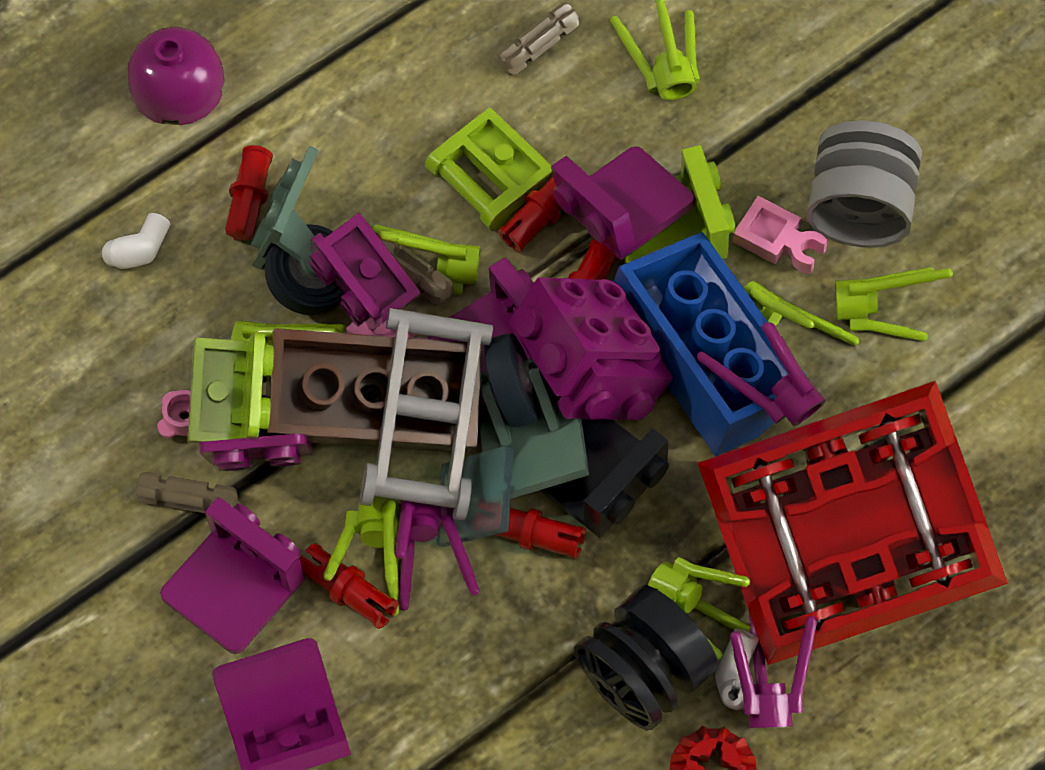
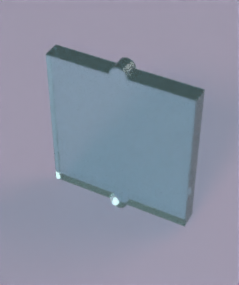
M504 446L464 458L461 478L471 479L470 503L466 519L464 521L454 519L462 543L508 531L510 496L515 490L514 485L511 484L514 449ZM450 462L442 464L440 485L447 486ZM444 526L438 531L436 545L441 547L451 546Z

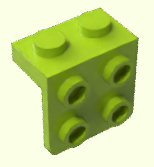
M701 145L682 149L681 175L674 176L693 193L695 206L624 258L625 263L700 232L705 234L722 259L728 257L729 233L735 232V221L729 203L721 204L717 191L721 190L717 166L714 161L707 163Z
M254 331L248 341L195 337L188 443L239 438L257 439L259 434L263 435L264 429H268L271 401L270 398L262 397V383H266L267 377L272 376L274 346L265 345V332Z

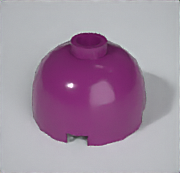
M182 27L161 28L148 34L134 48L128 62L129 91L139 112L153 122L163 124V119L168 121L178 120L179 125L191 124L206 117L221 100V89L225 81L222 62L211 42L199 33Z

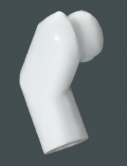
M149 213L140 233L118 237L105 243L102 249L104 262L111 267L128 269L151 263L156 257L171 225L170 221L160 214Z
M735 629L734 631L739 632L749 665L759 639L747 631ZM730 639L716 670L715 679L723 704L728 708L740 710L744 709L743 693Z

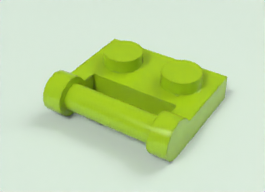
M490 107L431 152L424 165L434 177L445 179L481 214L480 221L490 231H495L503 226L511 213L526 202L525 197L532 190L539 191L553 176L552 165ZM465 155L503 193L496 199H492L455 161Z

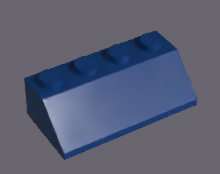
M700 232L619 266L614 282L625 291L626 298L635 312L650 328L651 335L660 347L661 359L673 377L667 386L714 455L718 456L758 438L775 422L763 408L697 360L699 352L706 353L772 401L776 398L771 391L772 387L788 374L762 330V324L767 322V320L705 234Z

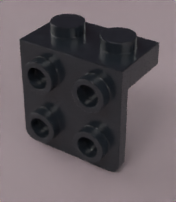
M582 419L589 475L539 491L597 537L601 538L613 524L617 525L627 517L638 497L648 487L653 488L658 484L669 468L668 440L653 428L640 441L614 420Z

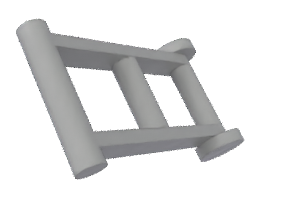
M389 308L386 329L396 330L377 461L376 464L366 463L360 491V505L371 506L374 496L453 508V519L464 521L470 503L471 479L461 478L479 350L480 344L490 345L493 325ZM408 332L467 342L459 403L399 394ZM396 415L456 424L447 486L387 477Z

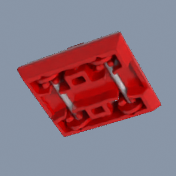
M936 380L698 462L735 573L746 576L750 580L747 587L740 586L767 665L799 654L805 627L782 634L778 622L779 618L804 610L805 614L781 622L784 631L805 625L809 616L816 617L817 625L812 650L1008 584ZM922 423L924 425V428L902 436L898 434ZM861 432L862 434L858 435L861 445L885 437L887 441L858 451L852 450L848 452L843 438ZM805 451L807 463L805 469L772 480V476L795 468L792 458L786 459L787 457ZM732 478L734 488L759 481L760 485L733 493L729 479ZM967 554L971 557V560L968 558L947 566L944 563ZM974 566V569H972V570H970V571H967V572H964V573H961V574H958V575L949 577V575H952V574L961 572V571H963V570L972 568V567ZM932 567V571L909 578V582L912 588L934 580L937 582L898 596L894 582L895 579ZM852 594L858 607L862 608L822 621L821 619L845 611L842 602L821 609H817V605Z

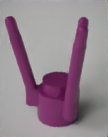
M763 323L762 330L788 372L771 389L776 396L774 401L767 398L706 353L699 352L697 354L699 362L763 408L775 424L786 417L792 426H797L816 413L826 402L809 378L805 376L773 323Z
M400 500V521L395 556L398 559H402L399 608L403 611L409 608L415 541L427 542L434 539L443 526L469 593L473 596L479 594L480 590L453 519V508Z
M749 613L750 633L758 637ZM809 616L806 620L790 694H786L785 683H767L765 657L759 641L753 653L756 683L753 684L741 635L737 631L731 633L730 639L743 693L744 715L749 714V728L792 727V713H803V690L817 625L816 617Z

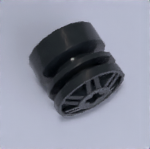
M645 584L639 586L614 609V617L619 628L607 622L599 623L593 628V637H583L574 646V655L579 666L602 698L635 726L648 731L653 730L662 721V712H672L677 707L678 698L673 687L685 693L693 692L718 669V659L713 647L693 620L673 600L658 589Z

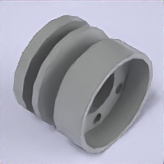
M866 120L846 121L827 128L819 138L814 170L816 178L812 180L807 220L812 228L827 239L844 245L863 248L886 247L899 243L907 237L911 229L915 203L913 191L917 187L922 149L917 140L899 128L885 123Z

